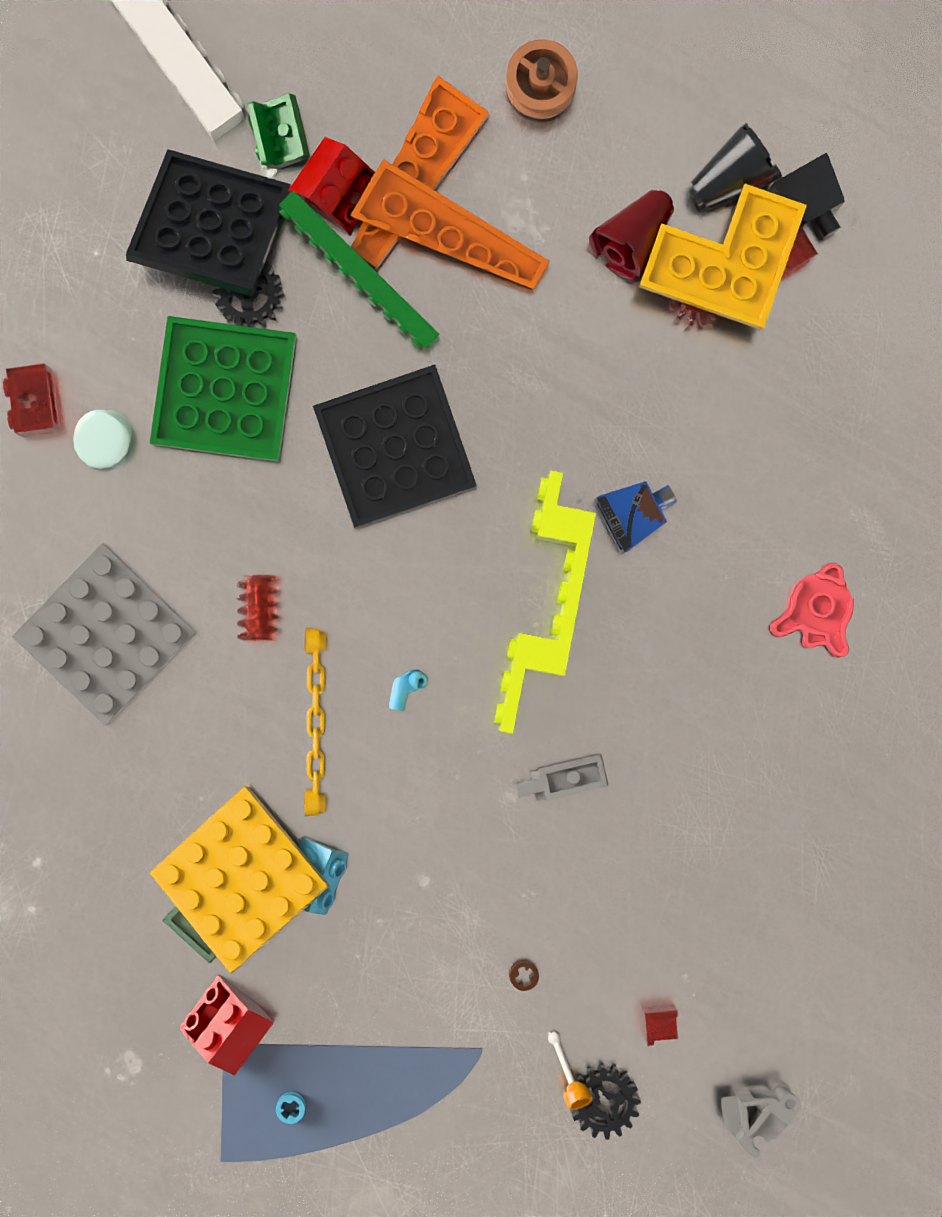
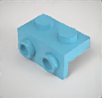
M302 837L298 847L330 884V887L304 910L309 913L326 915L334 902V894L340 878L345 873L349 855L342 851L333 850L309 838Z

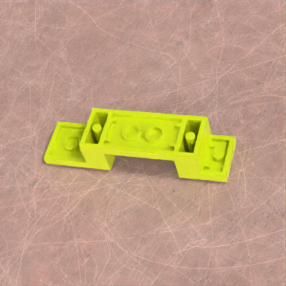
M550 470L548 478L542 477L537 500L543 501L542 509L535 510L531 527L532 532H537L536 540L573 547V550L568 549V552H566L563 571H568L567 582L560 583L557 602L563 603L561 614L554 615L551 634L556 635V640L521 633L517 634L516 640L510 639L506 659L512 660L510 672H503L500 688L501 691H506L504 704L497 703L494 723L500 724L499 731L513 734L525 669L558 676H565L596 513L557 505L563 477L562 472Z

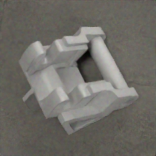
M776 1083L771 1089H768L766 1086L733 1090L734 1096L723 1097L721 1100L724 1127L735 1135L737 1141L753 1157L760 1155L758 1148L754 1147L753 1138L761 1136L766 1142H770L772 1139L776 1140L779 1134L790 1125L800 1108L798 1097L792 1094L790 1087L785 1083Z

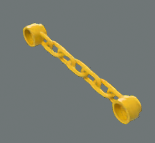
M305 628V654H313V663L307 669V689L313 694V706L307 712V733L313 738V750L307 754V776L313 781V790H305L304 815L318 816L319 813H325V793H319V781L325 773L324 754L319 750V737L323 735L325 730L324 710L319 707V694L323 692L325 687V670L319 663V651H325L326 634L325 631H319V628ZM312 669L314 673H318L320 670V688L317 684L312 688ZM312 712L314 716H318V713H320V731L315 727L312 732ZM312 756L314 760H317L318 756L320 757L319 775L317 771H314L312 775Z

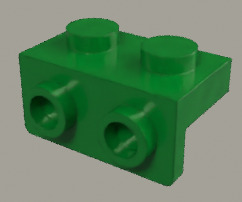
M288 93L263 104L255 101L247 104L249 110L248 122L254 131L257 144L255 148L256 155L263 166L281 169L310 157L296 95Z

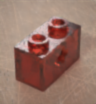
M45 363L6 369L7 378L3 379V389L6 398L10 397L11 410L7 411L10 429H14V433L21 437L60 432L52 369ZM29 394L36 398V401L31 402V408L24 404V401L29 400Z

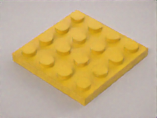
M244 786L150 872L151 876L230 973L238 970L330 887V884L247 786Z

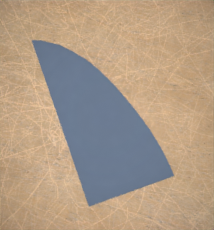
M258 1044L235 1076L223 1071L221 1162L263 1161L306 1154L365 1138L397 1126L424 1113L462 1084L479 1061L483 1049ZM290 1091L297 1092L305 1099L306 1111L302 1119L297 1123L285 1124L276 1115V1104L284 1093ZM294 1100L290 1104L283 1102L282 1106H286L284 1113L287 1115L291 1112L298 1114L300 1110H296L298 1103Z

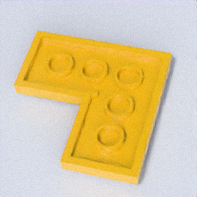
M744 184L723 244L661 223L639 288L763 330L807 205Z

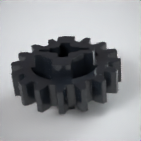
M271 264L263 268L260 274L266 279L268 284L258 282L255 292L250 298L246 299L243 294L224 288L212 290L214 297L221 298V300L215 303L217 309L226 308L223 313V317L226 320L234 316L235 325H240L242 320H245L247 326L252 327L253 320H258L261 325H265V315L272 318L275 317L272 307L282 306L281 301L276 296L284 294V290L282 287L275 286L281 279L279 275L270 276L274 270ZM228 300L232 302L238 301L241 304L242 312L234 309ZM263 300H267L264 306L256 311V307Z
M604 1065L600 1066L599 1073L597 1074L589 1068V1077L585 1079L578 1076L577 1080L585 1084L588 1089L592 1088L591 1096L593 1100L585 1107L576 1110L572 1114L573 1120L582 1119L580 1129L585 1131L590 1127L593 1138H596L600 1131L603 1132L605 1139L609 1140L610 1132L614 1130L620 1137L622 1136L621 1127L623 1125L630 1129L633 1127L629 1119L630 1116L639 1117L638 1110L633 1108V1106L641 1104V1100L638 1096H632L638 1088L636 1084L627 1085L630 1080V1076L627 1073L618 1077L619 1070L615 1066L611 1073L606 1072ZM602 1081L613 1082L618 1086L611 1088L603 1085ZM599 1090L609 1100L611 1114L608 1113L607 1108L600 1104ZM626 1100L625 1110L622 1113V1115L618 1117L617 1113L620 1105L624 1104ZM600 1117L607 1120L608 1123H600L594 1121L593 1118Z

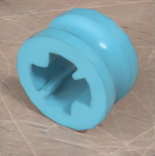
M290 1091L284 1093L276 1104V1115L285 1124L297 1123L302 1119L306 1111L305 1099L297 1092ZM293 1100L298 1103L296 1110H300L298 1114L291 1112L289 1115L285 1114L286 1106H282V1103L287 1102L290 1104Z

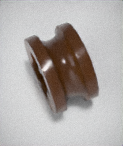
M519 960L512 964L509 969V978L516 989L528 991L537 985L539 972L532 962ZM521 967H525L526 971L530 968L533 972L529 975L530 982L523 984L522 980L518 983L515 979L518 977V969Z

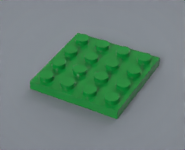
M167 316L150 444L279 462L296 333Z

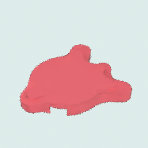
M829 563L819 572L808 575L798 581L791 591L785 613L771 623V633L776 637H784L799 630L803 634L802 645L805 648L823 645L837 658L846 656L849 652V646L846 641L845 631L852 617L854 599L851 597L850 591L846 586L843 568L836 563Z

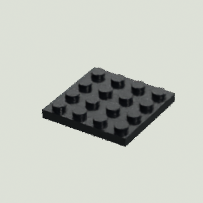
M167 149L127 249L126 261L253 296L282 217L279 213L281 211L279 204L290 194L289 188L291 184Z
M435 364L313 405L355 529L477 488Z

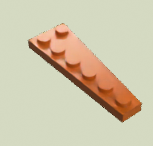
M437 76L412 128H410L398 156H396L392 164L435 190L489 117V112L444 79ZM363 221L351 248L371 267L377 270L401 236Z
M384 159L351 213V216L531 289L535 288L550 263L543 256Z

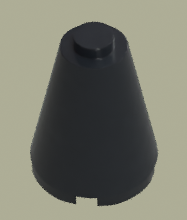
M745 123L690 182L693 189L689 193L699 208L705 204L710 209L739 197L744 184L760 188L777 181L782 177V174L777 165L773 166L770 162L772 161L771 155L756 133Z

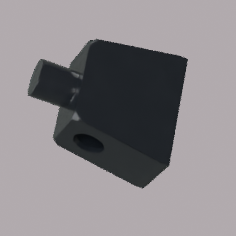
M827 153L773 182L768 190L776 195L807 205L799 229L803 230L816 223L823 237L826 238L841 228L833 212L838 210L845 200Z

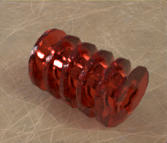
M243 575L246 579L237 582L236 586L246 590V592L237 595V600L246 603V605L238 608L237 613L246 616V618L238 621L237 626L246 629V631L238 634L237 639L242 641L275 640L269 638V635L278 632V628L269 625V622L278 619V615L269 612V609L278 606V602L269 599V596L277 593L278 589L269 586L268 583L277 580L278 576Z

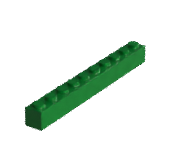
M294 191L279 204L281 209L279 213L287 221L291 219L296 224L294 228L301 235L305 233L310 238L309 243L315 249L320 248L325 252L323 256L331 264L335 262L340 267L338 271L345 278L349 276L354 281L353 286L359 292L364 291L369 296L367 299L375 307L379 305L384 310L382 314L389 321L393 319L398 324L397 329L403 335L408 334L412 338L411 342L418 349L422 347L425 350L440 335Z

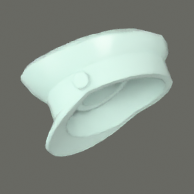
M113 410L91 411L85 414L75 427L73 436L74 448L79 458L88 466L99 469L112 467L128 452L131 440V426L128 419L120 412Z

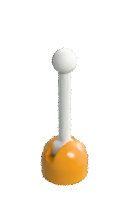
M552 1032L548 1040L556 1049L569 1083L564 1091V1100L569 1110H576L585 1107L593 1100L590 1091L585 1084L574 1080L560 1044L561 1036L557 1032Z

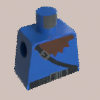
M646 481L600 495L594 500L622 555L665 524L667 520L662 510L677 503L676 497L669 485L652 493Z

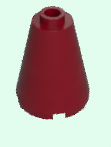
M650 190L595 228L589 236V243L595 255L599 257L603 254L609 261L605 266L619 276L627 279H634L637 275L639 277L647 266L661 223L667 225L674 213L672 198L662 190Z

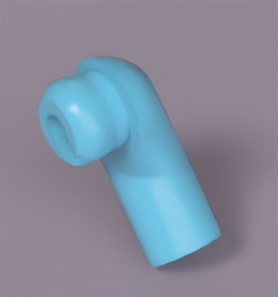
M410 670L397 677L393 683L388 708L404 711L407 695L418 689H423L427 684V676L420 670Z

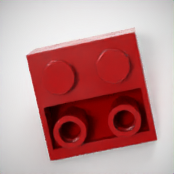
M324 137L289 188V191H294L317 214L344 232L351 234L359 222V219L352 217L351 213L375 171L346 144Z
M217 976L179 1028L208 1064L235 1076L274 1022L258 1004L224 978Z

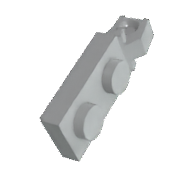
M602 754L538 768V770L530 772L532 780L516 783L519 797L535 794L537 801L544 799L548 801L609 786Z

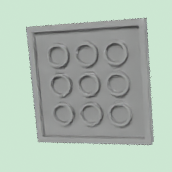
M102 543L12 637L104 726H108L197 632Z

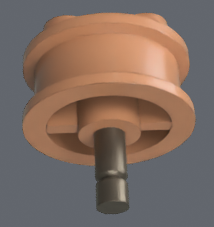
M539 39L523 44L514 52L507 66L506 91L509 100L520 113L528 117L547 119L557 116L570 105L574 98L578 80L576 62L571 53L555 41Z

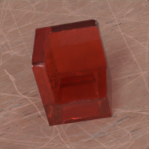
M801 225L799 226L786 264L788 270H793L805 262L809 263L818 254Z
M674 1004L642 1007L644 1040L647 1046H653L654 1041L678 1039L676 1022L678 1010Z

